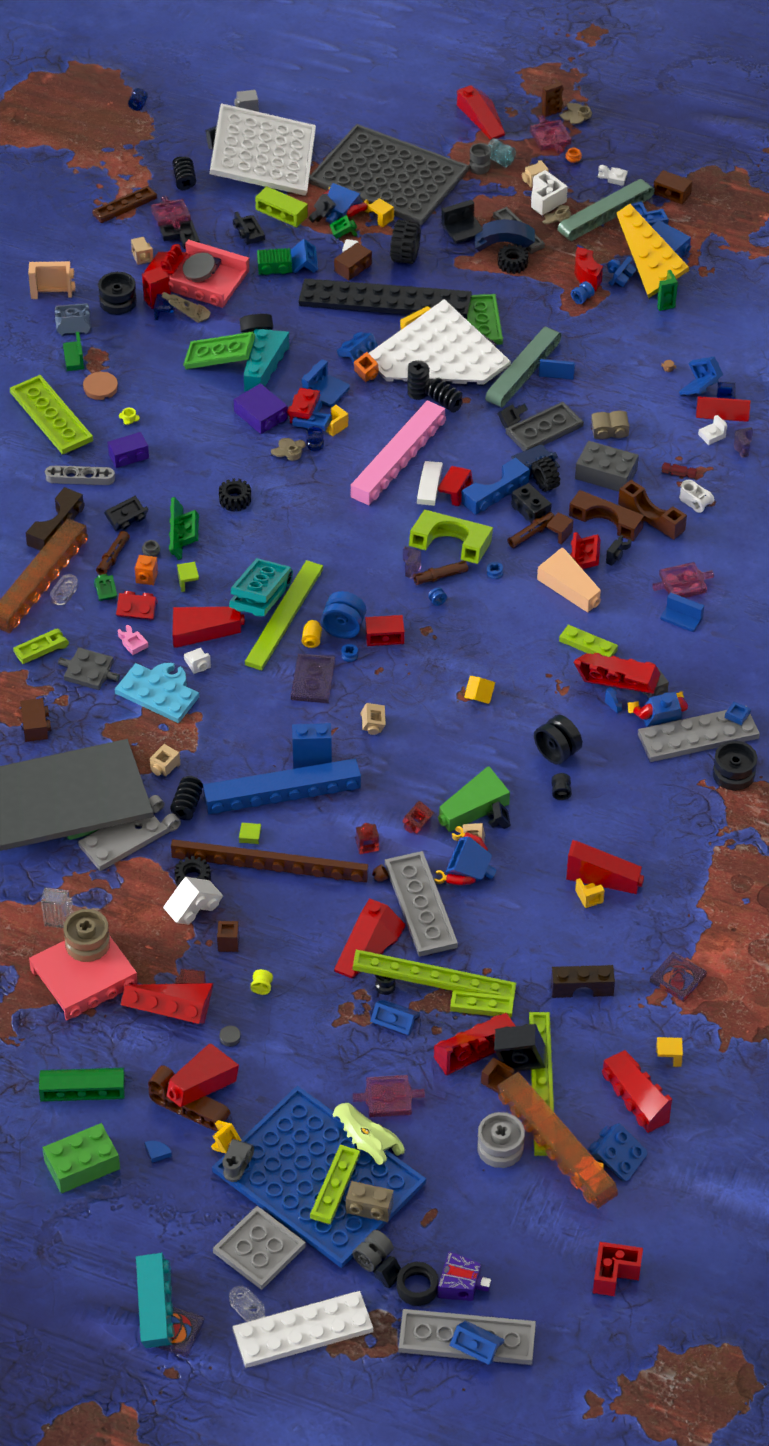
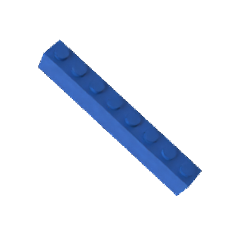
M354 758L203 784V794L208 814L359 789L361 788V774L357 760Z

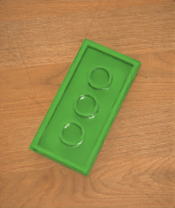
M496 294L472 295L466 320L493 345H503Z
M254 332L191 341L183 365L185 369L249 360L255 334Z

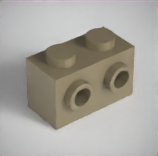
M351 1181L346 1197V1213L388 1222L393 1207L394 1190Z

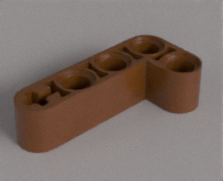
M159 1066L148 1082L151 1100L214 1131H219L215 1123L218 1120L226 1122L231 1114L228 1107L207 1096L183 1107L178 1106L167 1097L169 1080L175 1073L167 1066Z

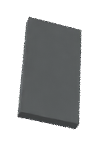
M561 402L506 428V434L525 451L540 444L544 446L583 427L584 422L564 402Z

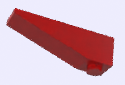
M472 85L457 90V106L491 141L505 135L493 101L484 92Z
M369 898L358 917L334 968V972L353 979L360 973V971L352 970L356 950L382 955L389 945H393L398 941L406 924L388 905Z

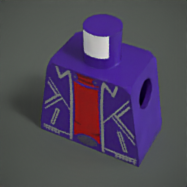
M448 1251L438 1285V1298L472 1301L477 1289L489 1292L492 1279L480 1276V1263Z

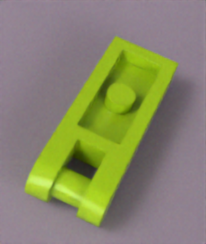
M54 629L13 647L21 663L25 664L56 649L66 648L69 645V641L66 637H63L60 629Z

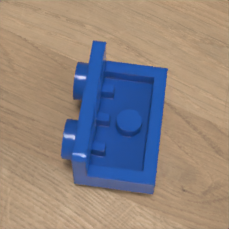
M358 332L353 335L350 341L344 342L342 347L337 350L339 357H350L354 365V361L364 353L374 350L378 347L373 333Z

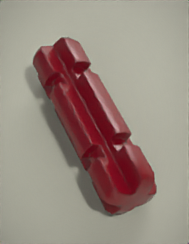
M666 462L662 465L663 473L669 474L671 472L672 475L688 476V478L695 479L697 474L696 468L690 467L688 469L687 466L677 464L672 466L671 463Z

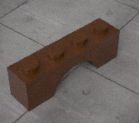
M630 480L619 489L618 504L644 515V521L673 540L685 531L687 515L674 506L669 510L658 508L647 496L645 488L633 480Z
M582 490L578 491L569 505L570 517L583 522L594 518L607 519L617 527L618 536L622 535L623 538L632 539L633 542L643 529L644 515Z

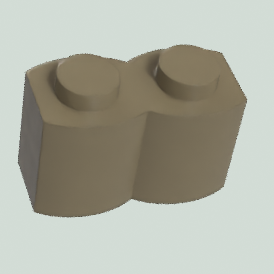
M626 411L597 412L591 415V425L595 439L629 436V422Z

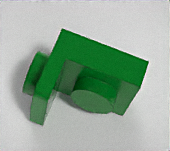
M347 215L329 224L336 239L349 232H352L354 237L358 235L356 232L358 227L353 219L350 220Z
M102 574L94 579V587H96L99 601L117 598L113 575Z

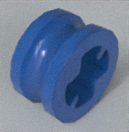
M499 562L489 563L487 565V575L492 579L501 578L503 576L502 564Z
M437 587L431 590L428 598L433 605L439 606L446 601L447 595L442 588Z
M353 644L344 645L341 648L342 659L346 662L357 660V646Z

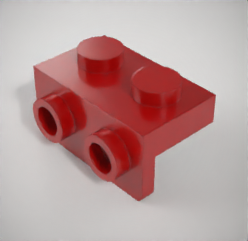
M299 388L298 393L293 397L292 405L288 407L287 415L290 416V423H292L294 417L310 419L320 398V391Z
M578 532L573 533V540H571L572 553H570V556L582 569L599 565L601 543L599 535L581 538Z
M124 591V593H119L116 615L119 617L154 620L155 607L158 600L150 593L135 595V592Z

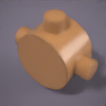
M666 360L661 364V367L666 372H672L674 368L676 369V365H674L672 360Z

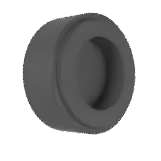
M225 1026L221 1029L220 1041L223 1045L232 1047L240 1042V1030L237 1027Z

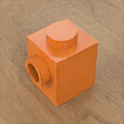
M366 352L354 361V371L366 383L378 375V363Z
M139 555L135 565L136 583L154 586L158 574L157 557Z

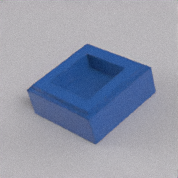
M733 702L726 711L724 718L742 726L750 715L751 709Z

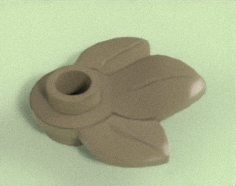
M567 103L569 111L560 114V117L563 120L570 121V124H579L591 118L592 111L588 106Z
M560 205L555 213L544 214L545 220L542 223L551 224L568 219L571 216L569 206Z
M282 438L279 440V447L272 449L271 453L277 457L286 456L288 460L294 461L301 458L302 449L306 445L303 440L294 441L291 438Z

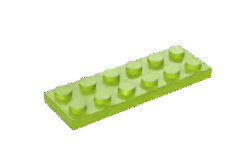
M41 375L10 387L12 396L62 455L93 441L92 434Z

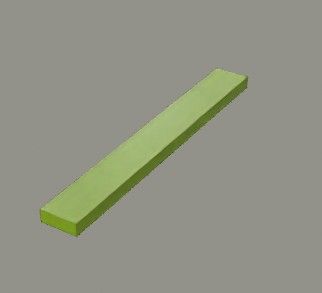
M305 561L245 660L246 666L261 671L264 669L323 571V565Z
M356 950L352 968L355 971L451 991L458 990L515 997L516 982Z
M529 1012V1024H536L546 1045V1068L531 1070L534 1156H556L550 1012Z

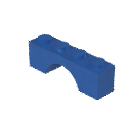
M514 458L502 465V479L499 482L490 485L475 482L463 489L461 503L476 515L494 503L499 502L507 495L512 494L513 491L526 485L529 482L530 469L517 458Z

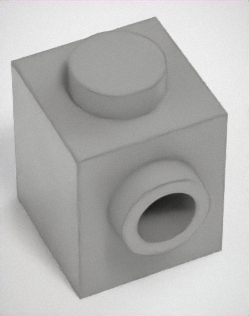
M256 90L237 92V99H234L235 107L259 112Z

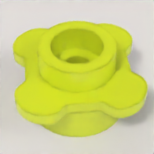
M125 408L119 414V418L123 420L125 425L140 419L133 408Z

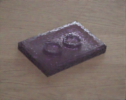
M298 654L291 700L329 703L335 657Z

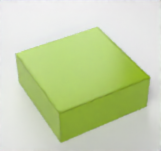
M241 822L239 843L259 844L261 824Z

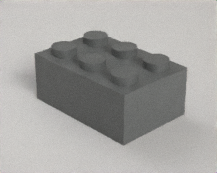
M588 440L576 463L575 479L619 492L622 486L633 480L638 470L639 455Z

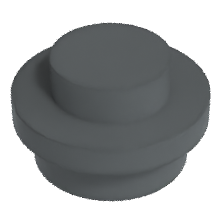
M148 540L142 546V552L146 556L154 557L160 553V545L155 540Z

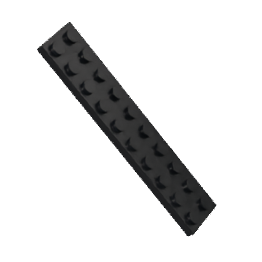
M304 278L299 297V306L411 315L427 306L433 308L445 299L467 319L472 291Z

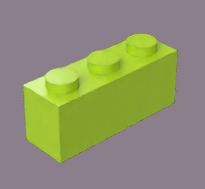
M266 186L255 197L257 211L296 228L308 217L307 203Z

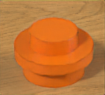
M570 148L566 152L565 157L568 161L575 163L581 160L582 154L579 149Z

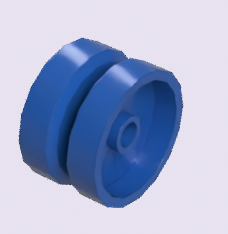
M343 591L335 592L327 600L320 619L321 625L332 636L344 639L353 638L359 633L367 611L366 605L355 594Z

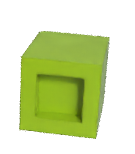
M195 562L177 564V575L181 592H185V582L199 580Z

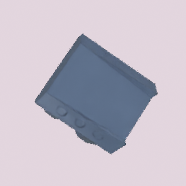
M88 303L56 306V331L61 336L78 331L79 333L84 332L87 334L91 328Z

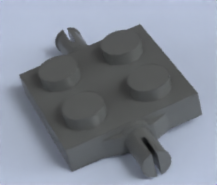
M78 647L71 660L62 657L58 660V665L68 667L64 674V680L100 690L102 684L107 679L117 682L120 679V674L110 672L114 659L108 655Z

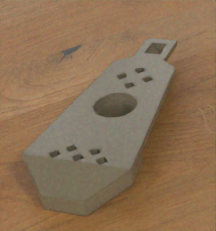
M163 292V298L196 322L200 323L209 319L211 312L206 307L192 303L177 295H169Z

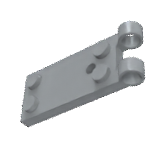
M153 795L149 798L153 813L163 809L165 803L158 795ZM173 813L168 814L161 823L154 816L148 819L99 829L78 841V844L99 871H102L165 834L175 831L180 826L181 821ZM142 826L141 829H136L135 827Z

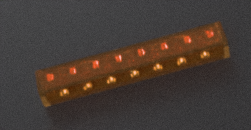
M67 518L0 599V630L10 633L19 625L24 615L28 614L33 604L38 602L42 593L49 588L50 583L68 565L69 560L77 554L82 544L86 543L88 539L86 525Z
M519 1072L498 1084L500 1092L498 1097L500 1101L510 1107L512 1115L520 1118L524 1129L528 1133L532 1132L536 1143L540 1147L544 1146L548 1157L552 1161H557L560 1171L564 1175H569L573 1186L576 1189H581L583 1197L589 1204L593 1203L598 1209L618 1195L616 1183Z

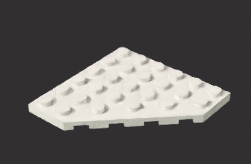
M445 299L369 352L378 363V374L386 381L397 379L408 382V364L416 360L428 364L430 368L429 383L439 377L442 381H452V383L467 384V382L485 384L511 365L510 360Z

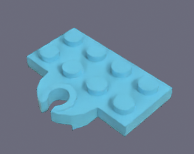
M135 663L115 688V694L176 723H180L199 698V692L186 687V673L181 666L176 674H168L174 671V663H162L152 670Z

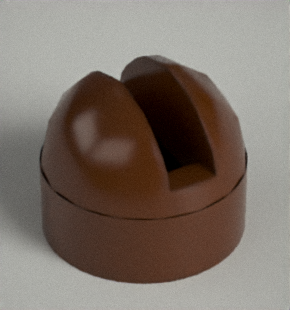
M382 864L373 869L372 875L374 880L382 882L389 878L388 872Z

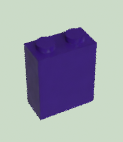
M261 383L233 399L234 412L260 434L288 418V405Z

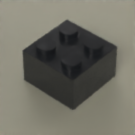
M536 1024L514 1027L506 1026L495 1029L494 1050L499 1061L513 1068L514 1072L546 1068V1045Z

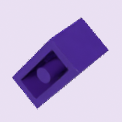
M141 432L107 442L108 454L115 468L149 459L148 444Z

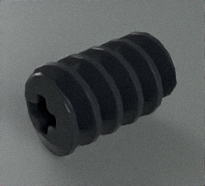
M180 156L174 158L172 163L176 186L181 191L188 190L196 184L193 161L189 157Z
M416 360L408 364L407 394L415 400L427 397L425 389L429 385L430 368L423 361Z
M436 378L425 389L427 396L434 399L450 412L454 413L460 409L463 401L462 392H457L456 388H452L450 384L447 385V382L442 381L441 378Z
M186 776L180 780L170 806L171 812L179 819H192L193 813L196 810L195 807H197L200 795L202 794L203 783L201 780L194 776Z

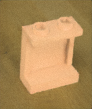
M70 261L29 262L28 275L31 299H38V292H68V298H72V291H75V281H72L74 279V268H71Z

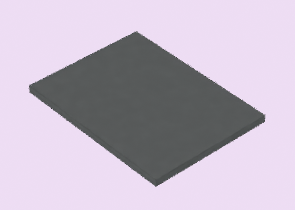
M356 124L309 176L308 183L325 190H329L332 183L360 193L362 203L368 200L369 204H372L380 198L394 207V216L407 221L419 222L420 226H422L467 174L470 166Z
M128 739L0 766V851L154 817Z

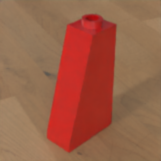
M173 607V648L241 633V625H245V616L230 607Z
M572 840L568 854L566 880L576 882V879L580 878L585 884L594 883L595 886L602 885L604 888L637 894L638 887L643 886L644 875H641L642 867L579 841Z
M210 1043L169 1080L167 1097L178 1106L183 1107L236 1082L239 1064Z

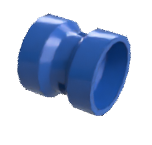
M586 281L571 291V297L577 304L584 303L595 294L593 286Z

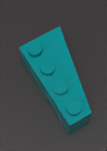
M265 329L254 330L255 340L244 372V391H248L260 383L264 387L270 380V375L272 372H275L278 362L282 360L285 351L289 349V332Z
M162 1253L136 1256L141 1342L145 1348L172 1345V1337L175 1336V1330L171 1322L173 1305L171 1302L170 1262L166 1260Z

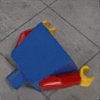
M332 183L329 190L323 193L327 194L336 204L326 219L330 224L346 215L350 218L363 211L372 212L369 209L370 204L368 200L362 203L360 193Z
M683 691L650 697L643 707L639 706V701L627 702L628 713H634L643 719L646 727L681 720V711L684 712L688 709Z
M457 826L455 830L461 834L456 835L452 833V838L458 841L446 870L449 874L445 875L441 870L436 871L437 875H442L443 877L440 880L434 879L435 883L443 884L446 881L448 884L469 885L475 881L482 880L484 876L492 879L496 874V869L489 865L492 855L488 852L482 838L469 832L464 833L463 828Z

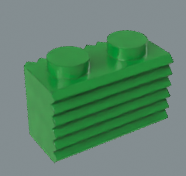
M258 249V275L292 273L291 249Z

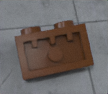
M552 78L551 85L542 87V114L544 117L562 112V91L564 88L562 83L556 78Z

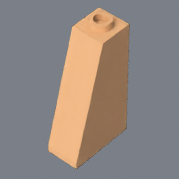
M564 548L559 549L538 567L537 580L587 613L600 604L601 590Z

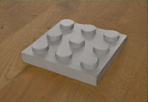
M256 1206L213 1247V1253L262 1290L306 1247V1243L260 1207Z

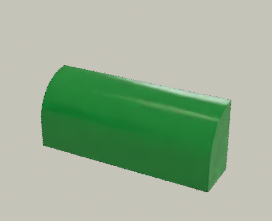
M125 1068L40 1070V1102L125 1099Z

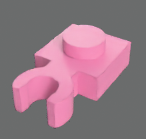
M126 625L127 632H122L118 629V637L122 639V644L132 655L148 648L146 639L138 631L132 633L131 626Z

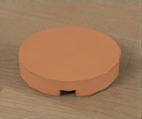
M94 372L84 379L83 389L88 397L95 400H104V397L109 396L110 398L117 393L118 382L116 377L108 372Z

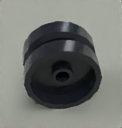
M110 272L99 280V302L104 311L110 314H125L136 306L135 279L125 272Z
M555 715L546 724L541 725L534 731V741L539 752L553 764L563 763L570 755H574L582 748L583 741L580 732L573 722L563 715Z
M727 741L717 748L714 758V780L719 786L728 790L736 791L749 787L754 782L758 759L756 751L752 746L741 741Z

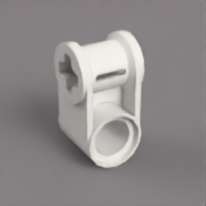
M685 480L682 482L679 498L696 512H703L707 505L714 502L712 493L698 485L695 481Z

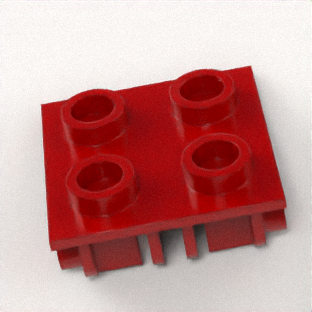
M179 244L172 245L170 251L158 252L144 273L161 267L164 272L174 274L188 253L182 252Z

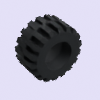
M397 220L393 229L390 246L392 261L407 264L415 262L421 238L419 222Z

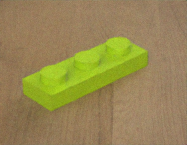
M567 625L559 636V642L589 654L599 653L603 656L611 657L618 650L617 644L571 625Z
M453 990L450 1011L487 1016L507 1013L512 1018L514 997Z

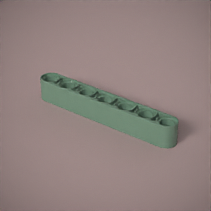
M639 179L577 212L568 219H564L558 225V232L568 240L573 241L617 217V212L626 207V204L647 201L653 196L654 188L643 179Z
M545 326L490 387L486 394V401L503 408L540 366V359H546L557 347L561 340V333Z

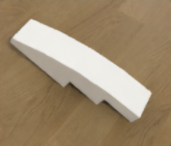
M425 461L418 490L417 504L435 506L443 467L442 462Z

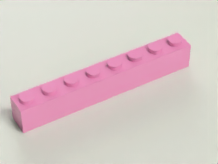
M427 400L351 484V498L366 505H370L376 500L383 489L388 487L391 480L398 476L400 470L407 466L408 461L416 456L421 447L425 446L427 440L435 435L436 430L444 425L446 421L445 408Z

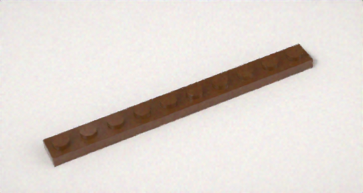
M172 839L171 843L172 858L183 860L185 857H188L190 860L191 856H195L196 860L198 857H201V861L205 859L209 863L219 865H233L367 883L368 864L174 839Z

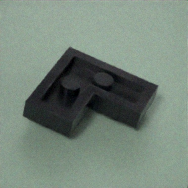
M192 220L159 226L163 241L180 239L184 249H186L185 243L188 239L200 243Z

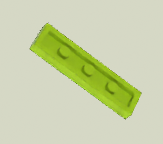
M344 1145L339 1146L310 1213V1219L331 1225L360 1157V1150Z

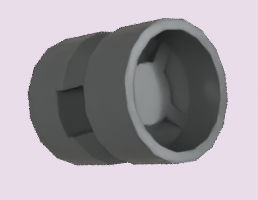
M476 143L470 147L469 166L470 171L474 174H485L490 170L491 148L487 144Z
M373 1230L365 1238V1241L361 1242L352 1251V1254L362 1268L372 1272L381 1263L382 1259H385L393 1251L394 1247L385 1234L381 1231Z

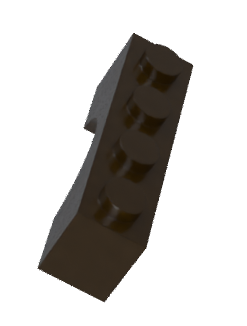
M64 487L55 497L58 515L48 521H35L26 532L27 546L44 553L50 547H53L59 536L64 534L69 524H72L75 517L83 511L85 506L83 494Z

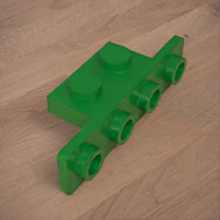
M176 497L171 498L169 550L172 555H175L180 560L182 559V546L198 541L199 514L196 510L183 514V506Z

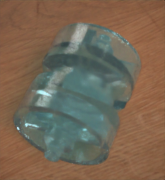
M496 138L488 143V146L491 148L490 160L497 161L498 164L504 167H508L514 161L516 155L514 147L503 144L502 141Z

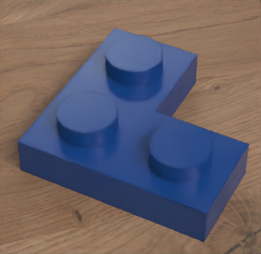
M642 201L631 203L650 226L654 225L658 220L668 224L669 219L663 209L647 212Z
M318 400L310 419L294 417L292 423L293 426L326 431L332 421L331 414L319 413L322 401Z

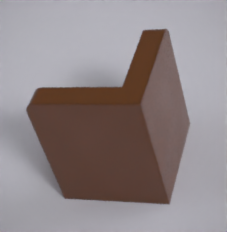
M558 512L547 524V528L558 533L559 544H562L573 532V519Z
M218 921L217 945L219 952H238V921Z
M494 1057L481 1072V1084L500 1095L514 1081V1069Z

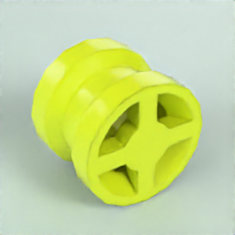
M262 969L254 971V981L251 983V990L260 995L270 993V983L273 981L272 973Z

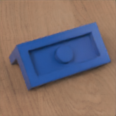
M305 239L301 240L291 249L292 272L297 273L301 268L306 267L314 273L318 270L316 247Z
M540 359L539 377L574 380L576 363Z
M670 592L667 597L666 609L660 619L694 632L703 619L704 605Z
M382 999L376 1002L370 1022L409 1035L411 1034L415 1018L419 1017L420 1012Z
M464 1321L457 1325L449 1346L490 1365L497 1348L503 1344L504 1339L468 1321Z

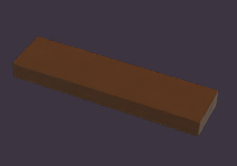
M146 186L93 209L92 214L100 223H103L157 199V194L149 186Z

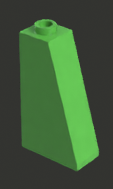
M488 766L439 807L438 820L442 826H445L451 832L457 826L462 827L463 824H468L487 815L488 812L493 811L492 804L498 801L504 807L509 805L510 791L490 766Z

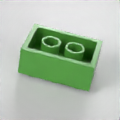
M102 1123L42 1147L44 1161L61 1194L120 1169L119 1155Z

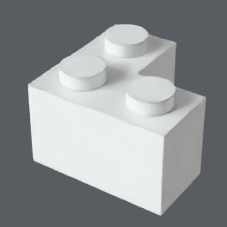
M546 170L533 177L531 208L544 215L567 202L568 186Z
M185 877L163 908L176 923L189 925L195 919L200 909L213 911L219 905L223 895L209 880Z

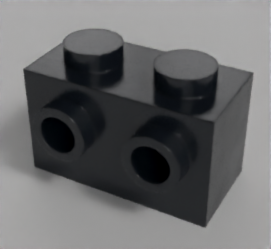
M530 483L512 492V507L518 510L529 522L533 523V520L540 519L548 512H551V503Z

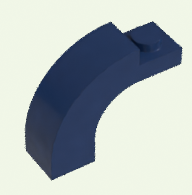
M503 219L491 221L484 224L483 231L475 235V249L481 251L497 242H509L526 248L535 243V229L528 224L516 220Z

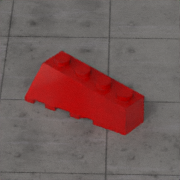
M586 653L574 661L584 682L651 694L654 693L661 675L654 663L637 662L634 659L625 660L616 656L607 657L599 653Z
M214 983L125 985L121 1005L197 1024H204Z
M507 1013L496 1015L482 1024H476L465 1032L457 1033L450 1039L438 1042L434 1046V1059L447 1076L496 1053L494 1050L495 1029L506 1026L514 1027L515 1024Z
M626 1050L604 1060L602 1070L604 1078L611 1082L615 1093L622 1097L626 1108L633 1112L638 1124L644 1127L647 1133L669 1123L672 1098L661 1093L662 1088L659 1084H652L651 1076L647 1072H641L640 1065Z

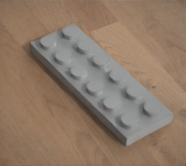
M727 710L638 729V736L650 762L718 748L727 741L745 742L759 739L760 733L751 714L741 726L724 718Z
M423 851L385 859V867L418 956L458 948L457 939Z
M403 1309L399 1353L478 1360L449 1346L457 1325L468 1321L504 1339L503 1344L497 1348L493 1361L532 1365L536 1321Z

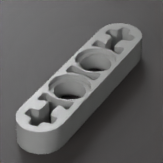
M49 466L45 470L46 480L49 483L110 485L115 481V472L112 468ZM70 473L76 474V475L73 476V477H68V476H67V475L70 474ZM86 474H93L92 477H85Z

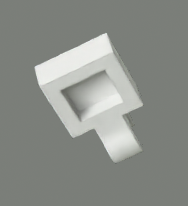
M600 165L598 171L602 172H599L598 178L608 179V183L624 186L628 171L613 167L609 170L607 166Z

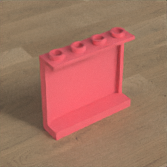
M188 239L185 243L188 254L175 273L169 274L170 291L223 308L249 272V258ZM196 253H208L215 258L221 259V265L214 274L211 273L212 276L204 281L193 282L190 279H186L183 273L185 261Z
M111 937L107 953L100 959L92 962H81L72 958L65 948V940L29 958L32 973L34 976L38 974L64 1010L66 1021L79 1016L91 1008L97 1007L108 999L115 998L118 994L124 992L125 985L138 984L137 972Z

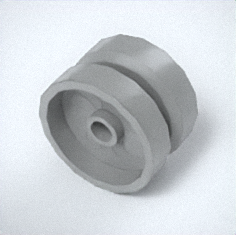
M503 1112L493 1113L485 1117L478 1127L477 1151L480 1158L486 1164L495 1168H506L517 1163L522 1157L524 1149L525 1129L522 1122L516 1116Z

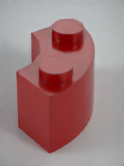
M577 247L575 276L580 283L589 282L596 292L602 282L603 266L594 261L593 251Z

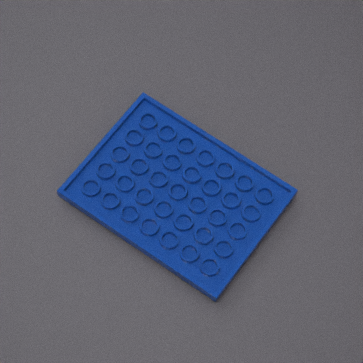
M296 1086L241 1139L242 1142L254 1145L253 1157L250 1163H248L241 1179L236 1182H229L224 1178L222 1161L225 1155L212 1166V1172L339 1267L343 1268L353 1258L352 1251L361 1242H364L365 1238L373 1230L379 1231L387 1223L346 1213V1197L351 1181L394 1190L390 1220L426 1184V1178L387 1150L384 1151L387 1161L382 1165H378L369 1153L358 1149L356 1143L352 1144V1136L347 1137V1131L343 1130L344 1123H341L338 1116L333 1117L334 1112L299 1086ZM340 1145L360 1150V1157L330 1225L310 1219V1213Z

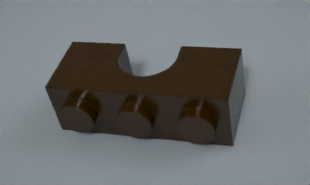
M613 965L552 967V998L573 997V992L582 987L592 989L593 997L614 996L615 977Z

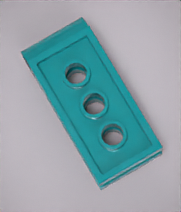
M256 558L231 587V594L234 596L230 600L229 607L239 612L245 611L253 613L255 616H265L286 591V587L290 586L293 570L290 566Z

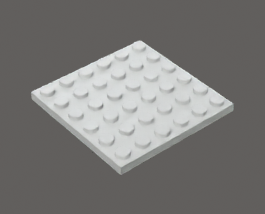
M221 103L209 174L306 196L316 125Z

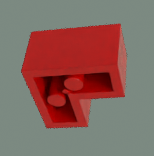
M599 1242L593 1293L615 1296L617 1277L639 1280L643 1248Z

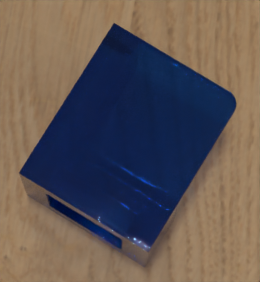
M157 294L154 305L155 320L159 319L160 312L174 313L175 307L163 298L162 294Z
M718 382L716 398L736 399L735 382Z

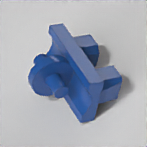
M628 256L622 264H620L619 260H610L607 263L608 272L614 273L613 278L608 284L613 286L616 282L621 287H624L629 277L631 278L637 270L636 267L630 264L632 261L631 257Z

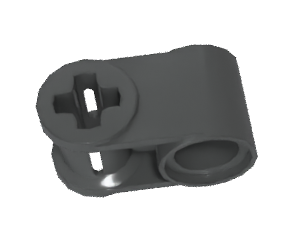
M235 1139L230 1142L228 1151L222 1161L224 1167L223 1175L227 1181L236 1182L241 1179L248 1163H250L253 1157L254 1145Z

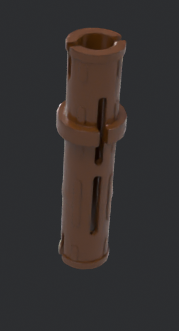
M548 512L540 519L533 520L532 524L507 539L510 547L515 548L536 533L543 532L555 515L552 512Z
M120 531L107 553L103 554L102 561L96 568V572L99 575L107 574L110 567L116 563L117 556L130 538L127 532Z
M463 560L435 569L429 568L425 572L413 574L414 583L416 585L426 582L433 583L444 577L468 572V564Z

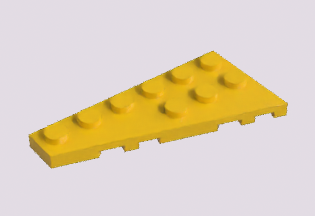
M631 204L617 212L618 220L648 299L659 291V281L667 280V270H671L676 279L689 271V266Z

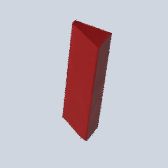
M698 396L696 418L714 419V416L718 415L722 420L748 422L751 400Z

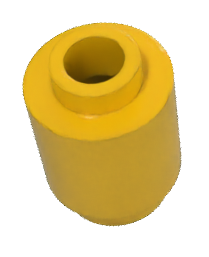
M310 620L304 625L302 644L308 648H315L320 645L322 627L318 621Z

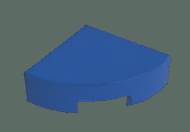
M609 687L606 689L605 703L616 713L622 711V703H618L615 696L617 694L616 691Z
M158 1141L145 1142V1148L152 1163L172 1156L170 1148L164 1143Z

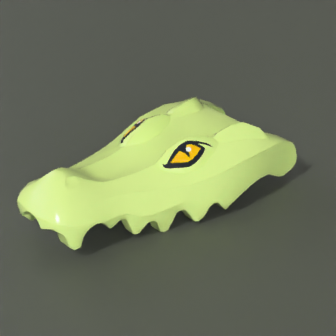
M342 1103L335 1107L333 1117L338 1116L341 1123H344L343 1130L347 1131L348 1138L352 1136V1144L356 1143L358 1149L369 1153L378 1165H382L387 1161L384 1151L392 1148L396 1156L404 1154L403 1144L390 1130L369 1120L350 1103Z

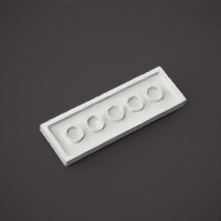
M357 1291L233 1326V1332L244 1366L248 1368L372 1333L373 1326L361 1292Z

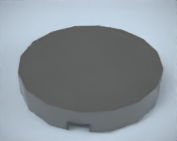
M203 252L190 256L183 265V273L186 279H190L193 282H201L212 276L211 273L216 270V262L213 256Z

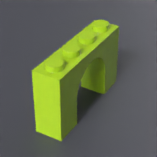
M424 509L410 530L409 546L427 550L435 538L441 536L456 537L464 541L462 544L461 560L478 564L491 544L493 527Z

